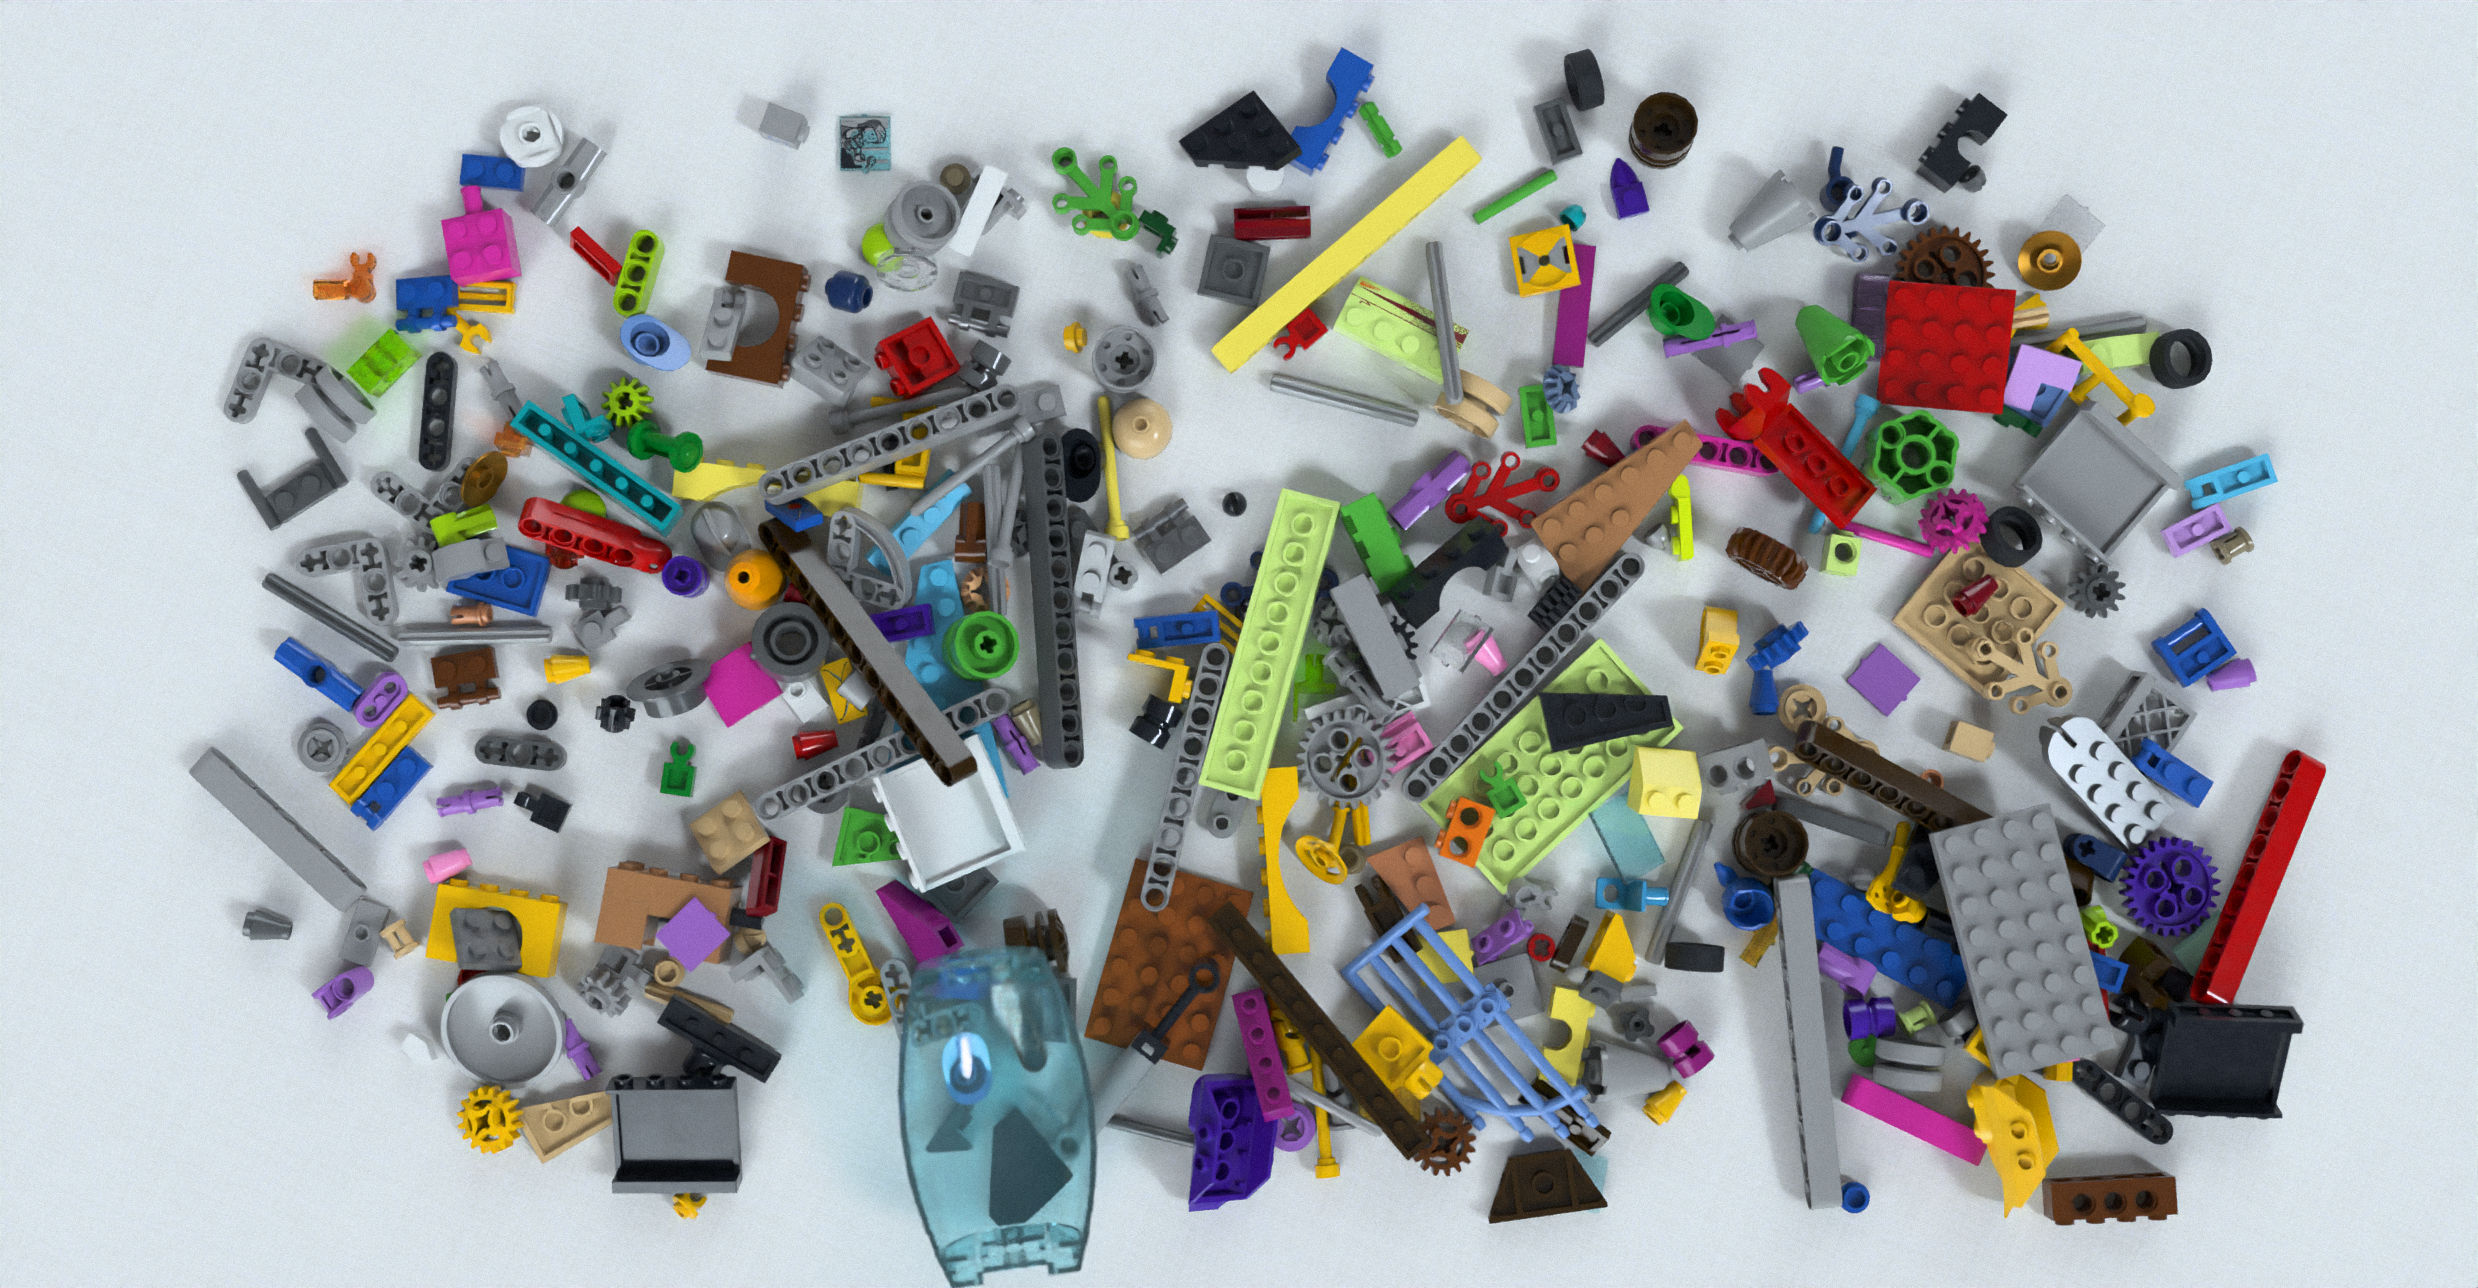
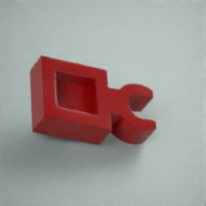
M1308 307L1285 327L1290 335L1277 338L1273 343V348L1276 349L1281 344L1288 345L1290 350L1283 356L1284 361H1288L1294 356L1296 347L1300 345L1304 351H1307L1327 334L1329 330Z

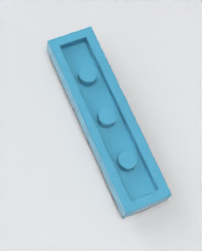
M949 468L920 499L955 473ZM965 482L920 516L915 517L911 515L909 509L889 530L900 544L907 559L958 508L961 502L973 492ZM875 545L864 557L882 574L892 576L890 566L884 554Z

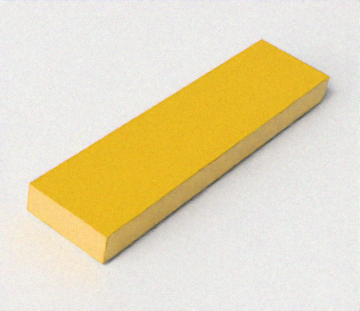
M410 693L328 786L350 806H353L430 722L436 713L415 694Z

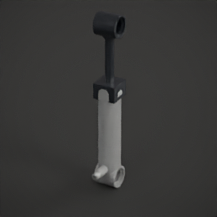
M1203 956L1193 962L1189 973L1188 983L1190 985L1155 1028L1147 1022L1142 1026L1133 1038L1132 1043L1074 1116L1062 1106H1058L1056 1103L1050 1104L1048 1111L1065 1125L1061 1129L1056 1141V1151L1062 1159L1076 1161L1083 1157L1086 1149L1139 1082L1169 1049L1171 1040L1165 1035L1198 993H1211L1217 988L1221 977V967L1214 958ZM1201 969H1208L1213 973L1214 977L1209 981H1202L1198 978L1197 972ZM1075 1137L1079 1140L1080 1145L1071 1147L1065 1142V1138Z

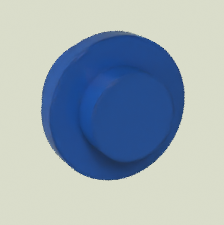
M1853 1181L1841 1187V1207L1849 1213H1860L1867 1208L1870 1195L1864 1185Z

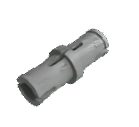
M1137 265L1133 268L1139 278L1138 280L1131 269L1126 271L1124 275L1137 296L1135 298L1137 304H1141L1151 327L1155 328L1160 326L1155 313H1157L1163 324L1169 320V317L1157 298L1159 293L1156 288H1152L1143 270V266Z
M492 361L486 364L488 368L482 366L479 371L483 374L493 391L491 393L492 398L500 403L511 423L523 406L515 394L516 388L513 383L507 381L498 362Z

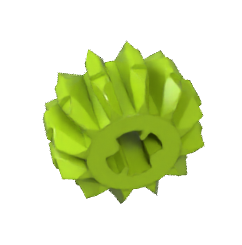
M621 377L620 386L611 381L609 386L613 391L611 393L607 391L602 392V396L609 399L608 402L601 404L602 409L610 410L605 417L609 421L615 420V425L619 428H622L626 423L628 428L631 429L636 423V419L637 421L645 419L643 417L644 412L653 414V410L646 406V404L655 401L653 396L646 395L650 388L646 384L640 386V380L635 377L630 383L626 377ZM625 398L633 401L631 407L622 404Z

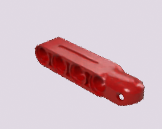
M530 497L525 501L518 522L519 531L526 537L617 566L630 567L649 574L662 572L665 564L672 559V551L667 544L643 536L634 527L540 497ZM650 564H656L658 567L652 568Z

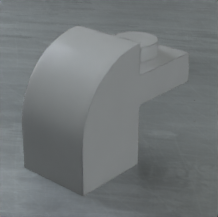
M503 537L466 540L444 546L431 553L438 583L467 579L476 573L502 570L510 567Z

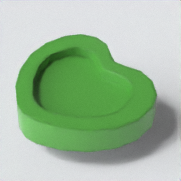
M1869 1034L1867 1039L1849 1041L1847 1046L1848 1052L1857 1064L1863 1067H1869L1874 1064L1875 1036Z

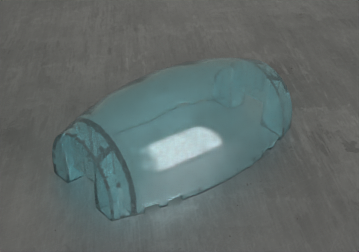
M1029 946L990 947L950 953L920 962L914 968L905 1006L899 1050L898 1102L901 1139L909 1182L922 1219V1225L929 1237L939 1265L943 1269L951 1288L984 1285V1273L1047 1265L1048 1276L1081 1271L1094 1206L1097 1163L1095 1112L1088 1068L1078 1030L1062 987L1044 951L1040 948Z

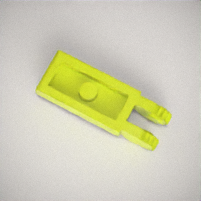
M1683 474L1679 475L1668 488V496L1674 500V506H1670L1669 515L1670 523L1675 524L1676 536L1671 538L1672 554L1677 555V562L1689 561L1694 557L1690 485H1688V479Z

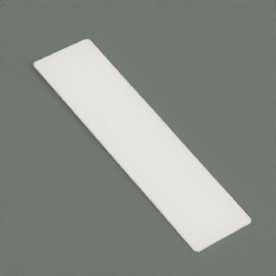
M985 165L961 218L958 230L951 240L950 249L968 257L972 256L1008 176L1007 173Z

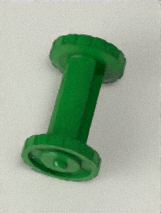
M647 419L636 422L631 427L627 437V447L632 457L639 460H648L654 455L668 458L671 466L679 472H691L699 465L703 456L702 440L697 434L687 431L678 434L676 437L665 435L660 432V428L655 422Z

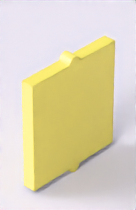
M1468 929L1437 932L1475 976L1472 961L1474 951L1470 948ZM1416 935L1423 946L1422 950L1416 954L1442 984L1462 981L1422 935ZM1420 978L1421 987L1427 986L1426 983Z

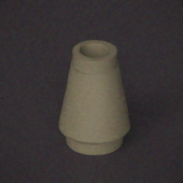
M1031 698L1010 708L1009 711L1012 714L1010 719L1027 740L1030 741L1031 745L1035 746L1041 743V714L1037 703L1034 704Z

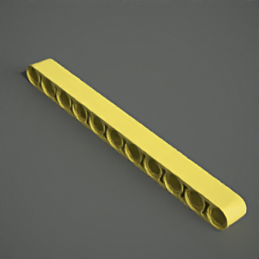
M1463 135L1458 137L1224 336L1210 351L1230 374L1238 370L1285 330V327L1308 307H1312L1469 173L1482 160V157Z

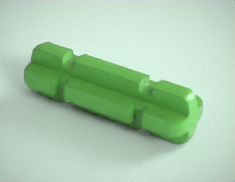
M1367 102L1359 108V114L1364 121L1367 119L1368 123L1366 125L1377 143L1383 145L1382 151L1386 157L1393 158L1402 151V146L1397 139H1393L1394 134L1383 116L1377 114L1379 110L1375 103Z

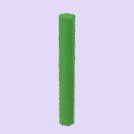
M1550 169L1472 214L1475 222L1478 225L1556 181L1557 176L1553 169Z

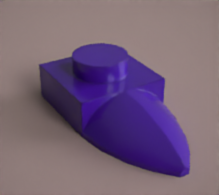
M1616 158L1610 175V189L1618 220L1648 213L1650 210L1642 181L1639 182L1637 175L1625 161Z

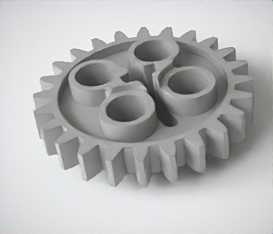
M1337 709L1334 711V719L1327 712L1322 715L1323 723L1318 719L1312 722L1315 730L1308 728L1304 731L1309 740L1302 739L1298 743L1305 751H1300L1296 754V757L1304 759V763L1300 764L1297 770H1306L1307 772L1301 781H1311L1312 785L1309 787L1308 792L1317 789L1319 791L1318 801L1327 796L1329 798V807L1333 806L1336 801H1339L1340 809L1344 810L1348 802H1350L1353 810L1359 807L1360 800L1365 806H1368L1371 803V797L1377 800L1382 796L1379 789L1386 791L1390 787L1384 779L1392 780L1395 777V774L1388 770V768H1393L1397 765V761L1389 759V756L1396 753L1397 750L1387 747V744L1393 738H1383L1381 734L1385 731L1386 727L1382 726L1376 729L1374 727L1376 723L1375 717L1366 722L1365 712H1361L1355 718L1353 709H1349L1344 717L1341 710ZM1337 731H1343L1348 735V745L1338 742L1336 738ZM1361 737L1363 741L1350 757V763L1341 770L1335 782L1332 781L1331 777L1344 761V755L1353 748L1357 738ZM1362 749H1368L1373 753V763H1368L1362 758ZM1320 756H1326L1331 760V769H1325L1321 766ZM1345 774H1351L1356 778L1357 787H1350L1346 784Z

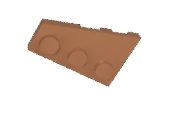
M1423 836L1366 857L1369 864L1409 912L1421 903H1425L1430 909V913L1424 919L1434 930L1456 923Z

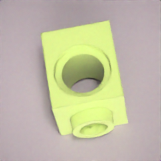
M1835 530V534L1825 536L1819 572L1843 577L1856 576L1862 539L1853 538L1854 533L1845 530ZM1837 545H1842L1846 548L1848 554L1845 561H1841L1835 556Z

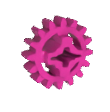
M1953 488L1949 489L1947 496L1938 492V500L1928 499L1927 503L1930 508L1920 510L1924 518L1918 520V524L1922 529L1920 531L1924 540H1927L1932 549L1938 546L1943 554L1948 548H1951L1953 554H1957L1958 547L1961 546L1966 551L1970 550L1968 543L1971 541L1979 543L1980 540L1977 534L1986 533L1987 531L1983 523L1989 522V518L1985 512L1986 508L1983 502H1979L1975 493L1969 496L1966 489H1962L1959 495L1955 493ZM1950 516H1953L1957 526L1953 525Z

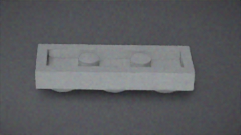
M1059 385L1020 394L1022 407L1018 415L976 431L977 437L982 438L1009 431V428L1013 426L1012 422L1021 415L1030 425L1067 416ZM1012 396L1000 399L999 404L1005 407L1011 406L1015 402V398ZM976 406L971 410V415L976 418L981 417L985 414L986 408Z

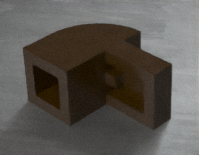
M2138 936L2123 951L2118 960L2129 965L2121 990L2124 993L2138 997L2149 1008L2157 1007L2166 1011L2167 1003L2175 1001L2161 987L2157 980L2173 965V962L2155 942Z

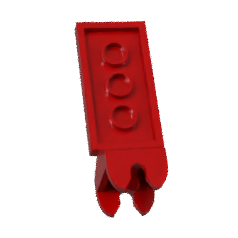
M1766 367L1761 368L1758 371L1761 382L1766 386L1767 391L1764 392L1757 385L1747 383L1743 389L1745 395L1738 392L1732 393L1729 398L1732 407L1738 412L1739 417L1734 416L1729 410L1718 408L1715 411V418L1719 426L1732 440L1755 439L1752 443L1840 530L1843 529L1876 492L1877 488L1791 403L1788 404L1791 385L1774 370Z

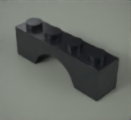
M1478 515L1403 579L1398 581L1386 594L1399 616L1417 630L1440 611L1442 590L1454 574L1467 567H1479L1487 571L1504 557L1509 550L1497 528Z

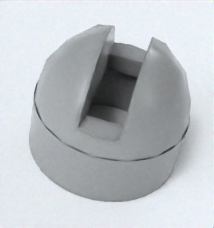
M1661 522L1652 527L1643 538L1652 548L1659 550L1665 548L1662 543L1663 541L1668 544L1670 543L1671 534L1668 528Z

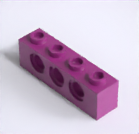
M1259 987L1231 995L1264 1121L1269 1122L1295 1115L1262 988Z

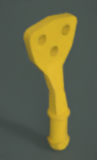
M1901 821L1896 825L1897 830L1894 843L1891 846L1892 851L1889 862L1883 872L1871 881L1866 892L1867 901L1876 910L1885 914L1893 912L1891 896L1894 893V888L1890 887V884L1906 847L1908 834L1911 832V826L1907 821Z

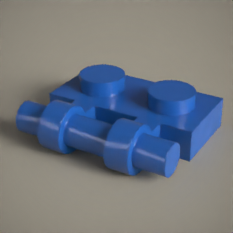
M451 275L396 279L397 310L408 311L406 319L396 320L397 331L420 333L422 329H433L436 332L445 331L448 327L457 326V317L455 315H447V308L459 307L458 284L451 280ZM433 309L431 317H422V310Z

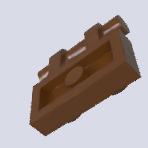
M489 647L430 658L435 688L448 687L449 691L448 696L437 698L439 709L451 708V710L462 709L463 705L473 703L485 705L489 704L490 700L501 699L500 688H489L488 680L499 678L495 648ZM475 682V691L461 692L460 685Z

